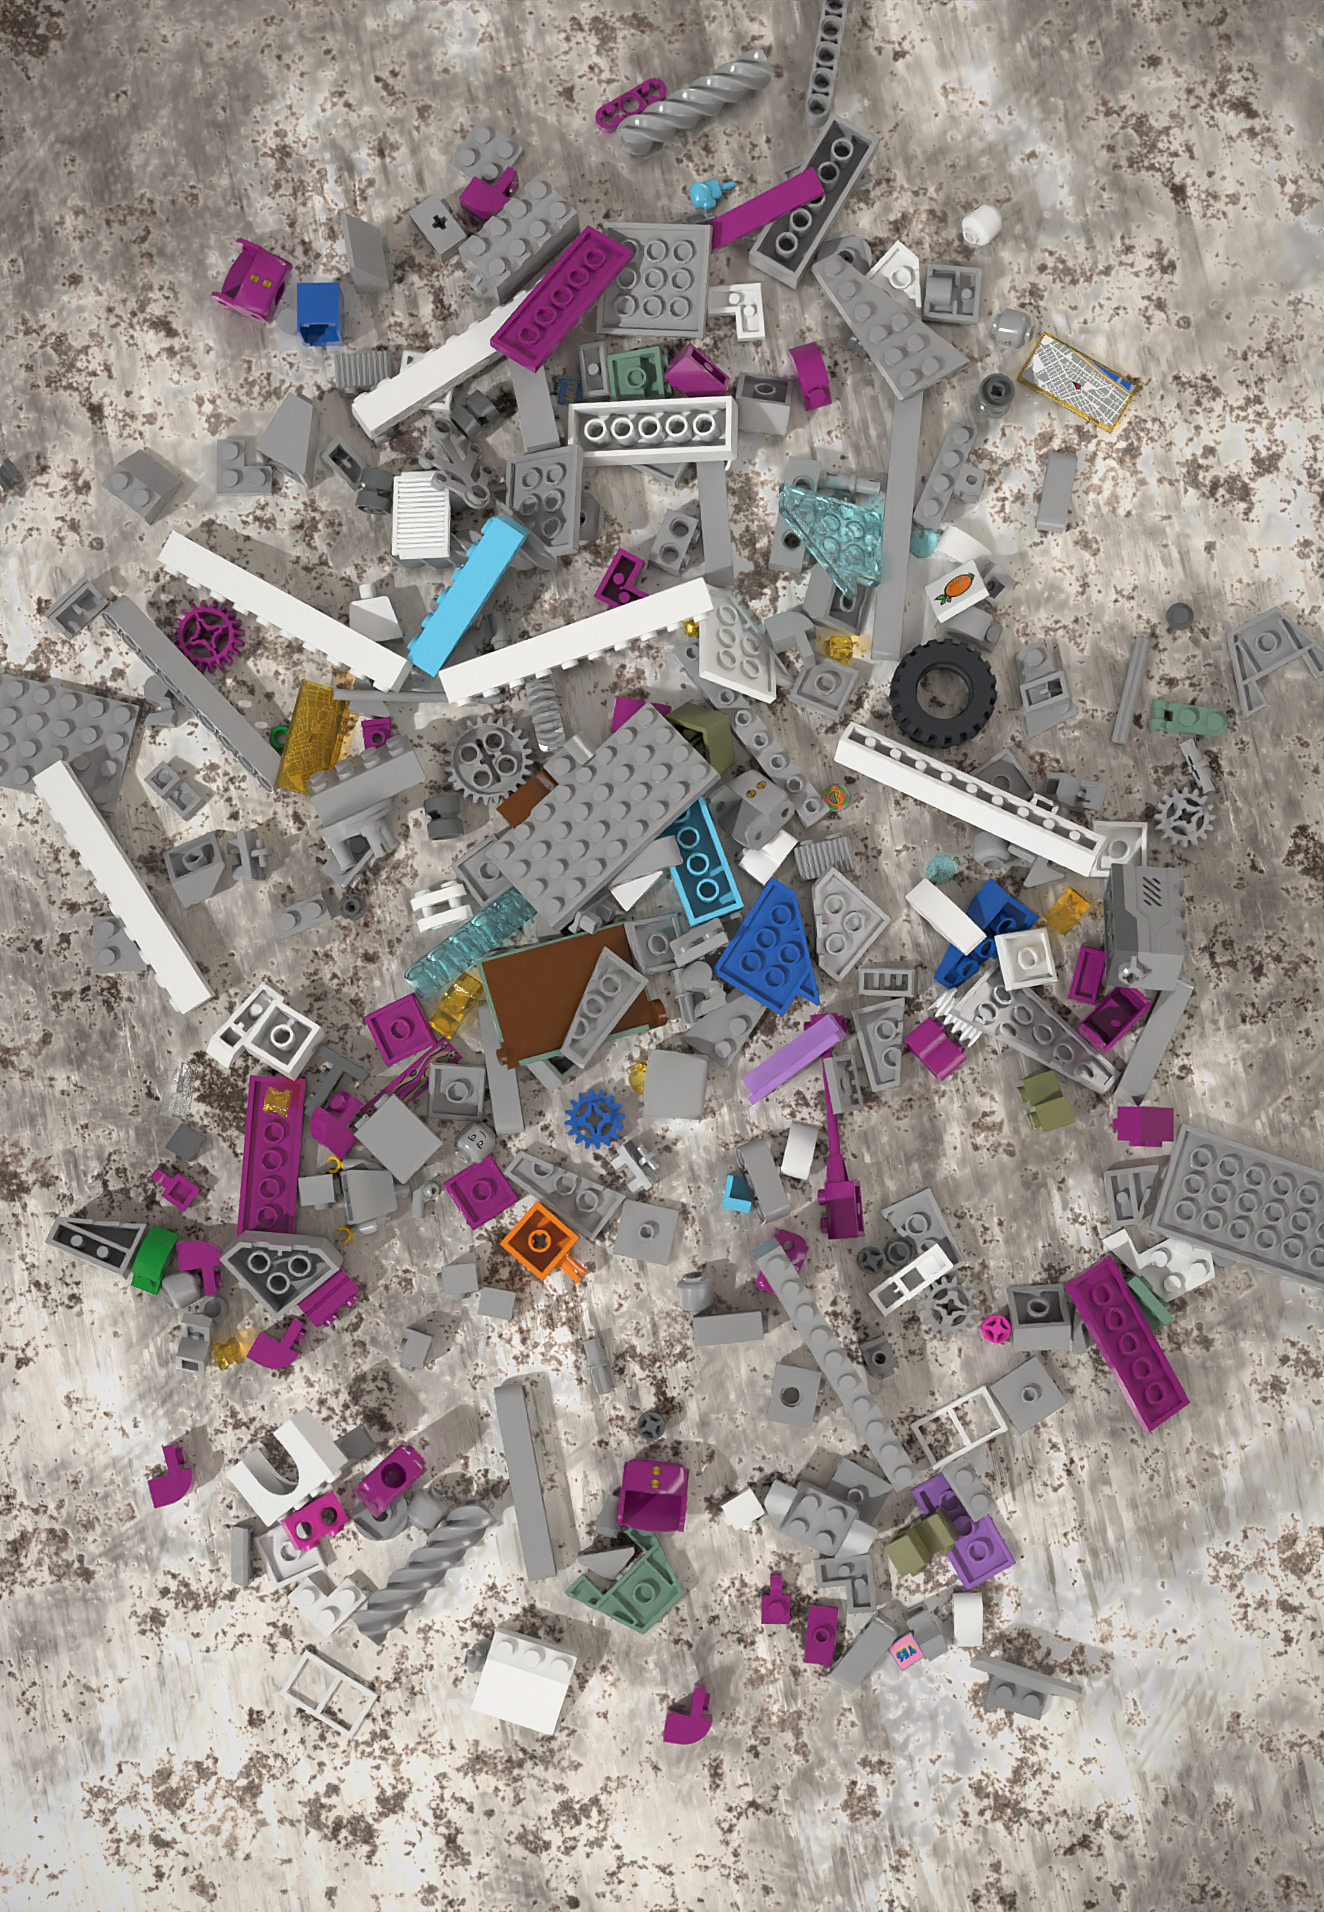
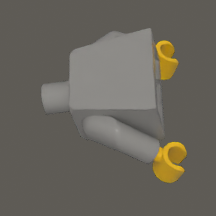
M332 1156L328 1158V1161L336 1160L338 1166L335 1170L327 1171L333 1174L340 1173L348 1225L338 1228L337 1232L343 1229L348 1232V1238L340 1241L341 1243H347L354 1236L361 1237L378 1231L390 1219L391 1212L397 1210L396 1199L409 1196V1185L407 1181L404 1184L400 1181L393 1182L390 1171H384L381 1164L366 1157H351L340 1160Z

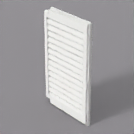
M443 470L402 472L401 476L394 477L393 556L399 555L400 559L450 557L451 490L445 488V490L439 491L434 489L430 483L435 472H444L451 479L449 473Z

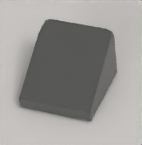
M181 1124L165 1148L192 1162L206 1137Z

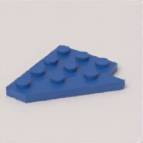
M771 877L712 972L781 1017L784 1016L797 994L817 1006L820 1004V998L796 892Z

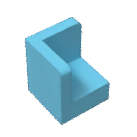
M727 1175L722 1208L746 1213L750 1212L751 1197L743 1177Z

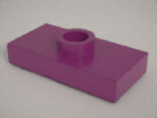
M810 1604L804 1663L832 1666L838 1607Z

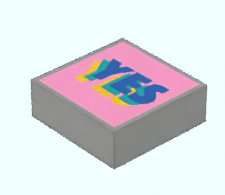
M911 1631L895 1639L888 1648L901 1671L926 1657Z

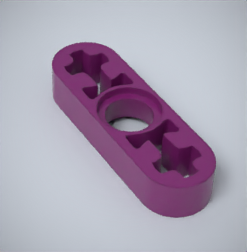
M658 78L648 79L600 107L595 115L598 130L605 134L613 133L625 118L634 114H641L652 103L665 101L667 97L665 83ZM653 87L655 90H659V97H655L653 94L648 96L650 88ZM642 97H646V105L643 104ZM627 100H635L638 102L639 107L634 112H628L624 109L623 105ZM616 107H619V112L623 118H620V115L616 113ZM607 114L608 117L614 116L612 124L603 122V115Z

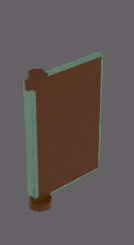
M627 920L600 927L593 935L585 931L476 961L501 1047L496 1050L497 1059L501 1066L506 1065L507 1070L563 1055L559 1051L602 949L607 947L635 969L624 923L628 922ZM645 986L603 1043L665 1026L667 1024V1015L660 999L650 1000L647 986Z

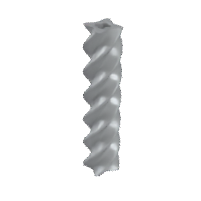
M762 48L749 50L742 54L736 62L725 63L717 68L712 75H705L696 79L689 88L678 89L671 93L665 101L652 103L641 114H634L625 118L615 131L629 157L631 154L643 155L651 149L654 141L667 142L675 136L678 128L691 129L698 124L702 115L714 116L718 114L725 102L738 103L745 98L749 89L761 90L765 88L771 81V75L775 76V73L769 65Z
M464 529L456 534L450 532V557L400 559L399 555H392L391 530L390 559H392V566L400 565L410 569L421 568L425 565L435 569H445L453 565L458 567L463 562L467 563L469 557L466 556L469 548L474 541L481 540L485 534L481 535L471 529ZM529 534L509 566L518 570H527L535 566L545 570L558 569V556L554 557L548 553Z
M469 1492L465 1505L459 1506L449 1513L446 1525L434 1529L429 1534L426 1547L414 1550L407 1559L406 1568L398 1569L389 1576L386 1589L378 1590L369 1597L367 1609L358 1611L351 1616V1619L358 1626L359 1632L371 1639L377 1646H380L385 1640L388 1631L395 1629L402 1623L408 1610L415 1608L422 1602L427 1594V1590L438 1585L444 1578L447 1569L458 1564L464 1557L467 1548L478 1543L484 1536L487 1527L498 1522L491 1514L489 1508Z

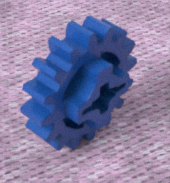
M589 1089L588 1097H585L581 1092L578 1093L580 1101L571 1100L570 1103L574 1106L573 1110H565V1113L571 1116L570 1120L564 1122L565 1125L572 1126L568 1135L576 1134L578 1136L575 1140L576 1144H579L582 1140L585 1141V1149H589L591 1143L595 1144L597 1150H600L602 1142L608 1147L611 1146L609 1138L619 1139L616 1130L624 1129V1126L618 1123L619 1119L625 1118V1114H618L617 1112L622 1106L621 1103L613 1105L612 1101L615 1096L611 1095L607 1099L604 1098V1090H601L598 1096L594 1094L593 1089ZM598 1101L608 1105L612 1112L604 1113L598 1107ZM588 1103V1110L584 1115L576 1117L579 1108L583 1104ZM592 1106H594L597 1115L603 1118L602 1121L598 1122L597 1133H595L592 1123H587V1118H590L591 1112H593ZM613 1122L611 1130L602 1137V1128L606 1123ZM578 1127H587L591 1131L592 1138L584 1136Z

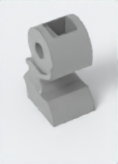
M156 675L150 676L146 680L144 696L150 704L161 707V711L149 713L145 718L144 726L148 731L176 728V721L179 716L175 710V704L170 699L172 692Z
M696 961L685 968L682 977L686 990L702 992L706 997L704 1001L696 1004L694 1010L695 1018L727 1005L725 1001L726 992L719 987L718 981H711L712 970L706 962Z
M924 1601L902 1613L905 1622L913 1630V1635L929 1662L949 1651L945 1644V1639L935 1621L932 1620L933 1617Z

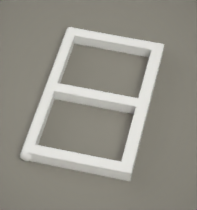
M985 1384L909 1425L934 1470L1009 1430ZM982 1392L1000 1427L971 1443L952 1408ZM948 1412L966 1446L936 1462L918 1427Z
M307 1649L283 1688L278 1692L350 1739L354 1738V1733L378 1696L377 1693ZM307 1658L336 1676L316 1709L287 1692ZM341 1679L370 1697L350 1731L321 1713Z

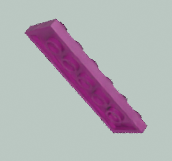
M588 225L492 336L490 346L533 373H536L633 259V251Z
M250 1075L236 1238L245 1230L295 1234L307 1079L296 1078L293 1081L285 1077Z
M1111 1255L1103 1256L1064 1283L1143 1432H1151L1190 1403Z

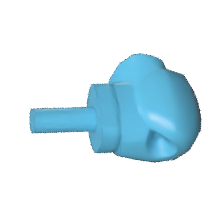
M716 179L694 182L690 186L689 194L694 207L710 210L716 206V200L722 198V191L735 188L736 185L734 181L719 185Z

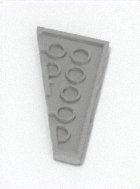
M999 958L948 1012L1100 1095L1104 1094L1121 1075L1111 1063L1030 987L1006 991Z

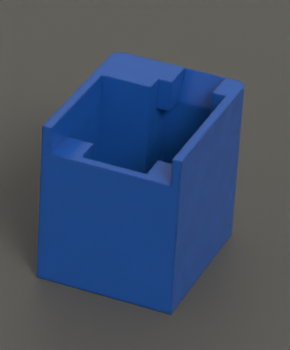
M339 282L297 283V333L303 346H344V296Z

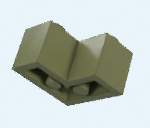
M686 702L665 716V719L719 774L735 764L728 714Z
M1054 1070L1019 1081L1021 1087L1017 1088L1021 1103L1027 1104L1029 1114H1026V1118L1031 1130L1035 1129L1037 1134H1041L1076 1123L1068 1096H1063Z
M940 1506L895 1531L884 1546V1550L901 1578L909 1573L913 1577L927 1568L926 1564L932 1560V1555L938 1552L944 1555L956 1547L954 1543L960 1534L943 1506Z

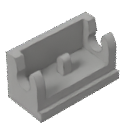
M83 576L43 614L68 640H71L110 603Z

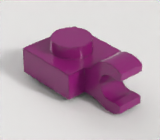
M156 1168L150 1176L151 1179L165 1188L161 1196L183 1212L187 1210L201 1191L200 1187L180 1173H177L172 1178L162 1169Z
M770 1573V1593H761V1624H790V1594H782L781 1573Z

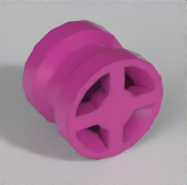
M991 1314L982 1321L981 1333L986 1340L992 1343H1002L1009 1338L1011 1326L1005 1317Z

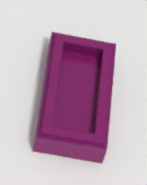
M1080 945L1067 997L1068 1000L1092 1006L1096 1005L1105 968V950Z

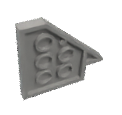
M578 444L507 458L506 484L488 487L490 497L516 522L530 530V535L554 557L579 551L584 448Z

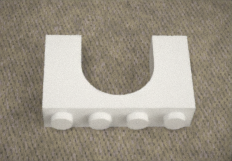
M306 1407L273 1433L294 1459L299 1471L298 1483L291 1482L280 1476L258 1448L226 1473L267 1527L276 1520L281 1524L280 1520L294 1513L291 1510L292 1507L297 1511L310 1500L307 1495L310 1493L312 1497L316 1496L326 1487L323 1482L325 1480L329 1484L342 1474L339 1468L348 1462L347 1458Z

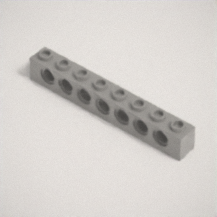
M695 634L673 650V659L711 708L729 715L732 735L763 775L787 793L789 800L795 805L794 814L808 831L829 815L831 809L741 693L699 677V639Z

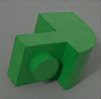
M153 1225L135 1259L131 1271L134 1273L131 1286L157 1296L159 1289L162 1287V1279L164 1278L166 1268L175 1255L176 1243H178L180 1235Z

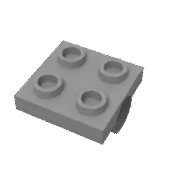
M928 263L922 320L977 325L983 268Z

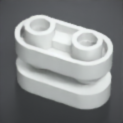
M455 880L442 884L441 890L431 892L430 889H426L414 894L415 898L411 900L413 911H422L424 919L417 921L420 933L440 929L474 916L471 906H462L460 899L467 895L464 884H458ZM446 903L450 904L451 910L435 914L433 907Z

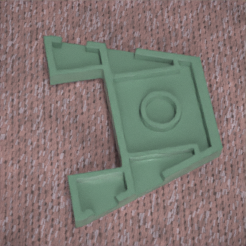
M628 1527L625 1533L645 1554L605 1594L583 1573L564 1593L644 1635L684 1595V1592L655 1532Z

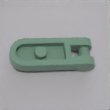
M1160 699L1152 700L1151 709L1154 710L1153 718L1149 721V728L1207 738H1216L1227 729L1228 719L1220 710L1173 703ZM1165 712L1172 713L1171 722L1164 720Z

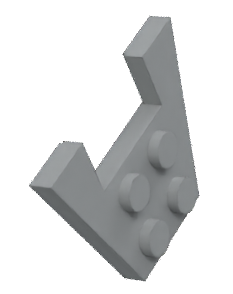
M1277 606L1226 634L1244 719L1270 705L1256 681L1300 656L1305 660L1315 679L1324 675V648Z

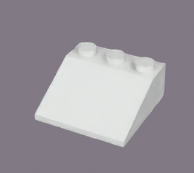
M497 1626L471 1709L552 1735L573 1673L578 1652Z

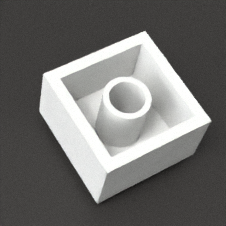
M274 998L243 1043V1046L250 1054L295 1081L326 1035L319 1025Z

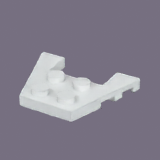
M1125 1228L1101 1239L1102 1243L1138 1278L1141 1276L1145 1277L1153 1287L1151 1291L1157 1297H1162L1166 1302L1215 1278L1211 1252L1177 1240L1167 1238L1138 1254Z

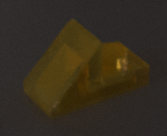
M1069 886L1042 919L1060 935L1065 936L1091 903Z

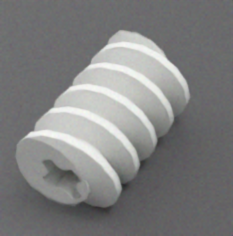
M954 987L945 990L927 1010L929 1011L937 1007L938 1010L935 1017L939 1018L945 1015L946 1018L943 1025L947 1026L953 1023L954 1026L951 1033L954 1034L962 1031L959 1040L962 1042L969 1038L970 1042L967 1047L969 1048L984 1032L948 1013L964 996L961 995L954 998L957 991Z

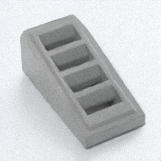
M859 967L858 995L917 998L918 970ZM869 974H874L873 990H868ZM880 974H885L884 990H880ZM892 975H896V991H891ZM903 975H908L907 991H903Z

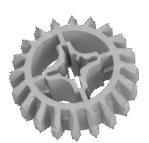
M549 677L535 678L533 681L526 682L525 690L539 748L543 753L559 751L567 740L553 682Z

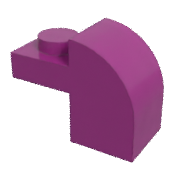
M508 166L493 188L474 176L459 197L461 208L476 218L488 221L492 216H496L510 200L507 197L512 198L519 188L517 171Z
M815 342L788 349L793 375L799 384L804 409L809 411L832 404L827 371Z
M343 1089L332 1099L325 1110L317 1105L310 1121V1130L313 1138L340 1160L343 1159L358 1140L346 1125L363 1105L357 1098Z
M207 1240L176 1243L179 1271L202 1268L205 1296L221 1294V1288L224 1287V1276L222 1271H218V1265H224L219 1260L223 1250L215 1243Z
M298 1317L294 1318L282 1340L266 1331L260 1332L246 1357L270 1369H279L294 1363L303 1354L295 1349L294 1345L300 1346L308 1332L304 1329L307 1322Z
M178 1442L162 1447L169 1474L154 1477L147 1481L154 1509L179 1501L192 1490L196 1482V1466L185 1469L184 1464L187 1463L186 1453L183 1447L179 1448Z
M694 1683L690 1711L667 1708L663 1742L688 1745L698 1742L708 1733L713 1718L710 1714L702 1713L703 1710L708 1711L710 1693H705V1684Z

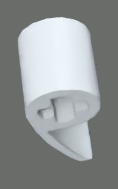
M947 525L934 549L936 554L951 562L958 561L961 564H965L973 559L980 574L992 554L988 548L976 539L950 525Z
M791 1123L779 1174L803 1180L808 1179L818 1135L817 1128Z
M981 1592L952 1593L953 1645L955 1647L981 1646L983 1637V1603Z

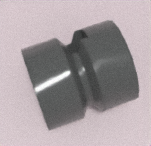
M999 373L988 375L983 379L975 400L977 410L981 415L996 419L1007 413L1015 396L1013 382L1008 376Z
M475 390L465 399V406L459 405L448 415L456 428L470 442H473L483 433V426L490 427L501 417L495 406L479 390Z
M364 468L360 480L363 490L358 491L355 508L372 515L389 516L393 503L390 494H393L394 477L396 475L380 469Z
M440 796L424 800L425 816L430 819V822L427 823L429 840H447L464 836L462 819L457 816L461 813L459 796Z

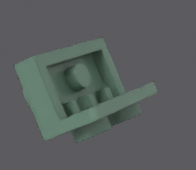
M1130 1274L1125 1279L1152 1332L1160 1325L1166 1326L1174 1319L1169 1313L1172 1308L1162 1297L1157 1300L1150 1292L1153 1287L1145 1277L1141 1276L1138 1278L1136 1275Z

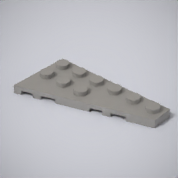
M834 253L812 265L811 271L900 402L969 365L971 360L838 254Z

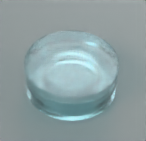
M920 529L911 535L909 550L915 557L927 558L934 553L937 540L931 531Z
M946 856L934 857L927 865V876L935 884H945L955 874L954 863Z

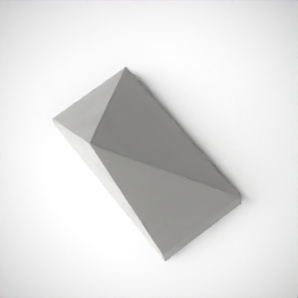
M634 1544L578 1553V1563L612 1582L635 1553Z

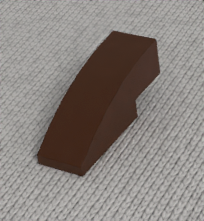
M543 769L507 798L496 810L515 829L531 815V810L559 784Z

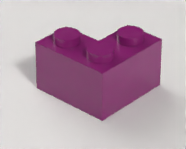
M619 548L593 596L595 601L610 609H614L650 596L634 587L645 566L644 560Z

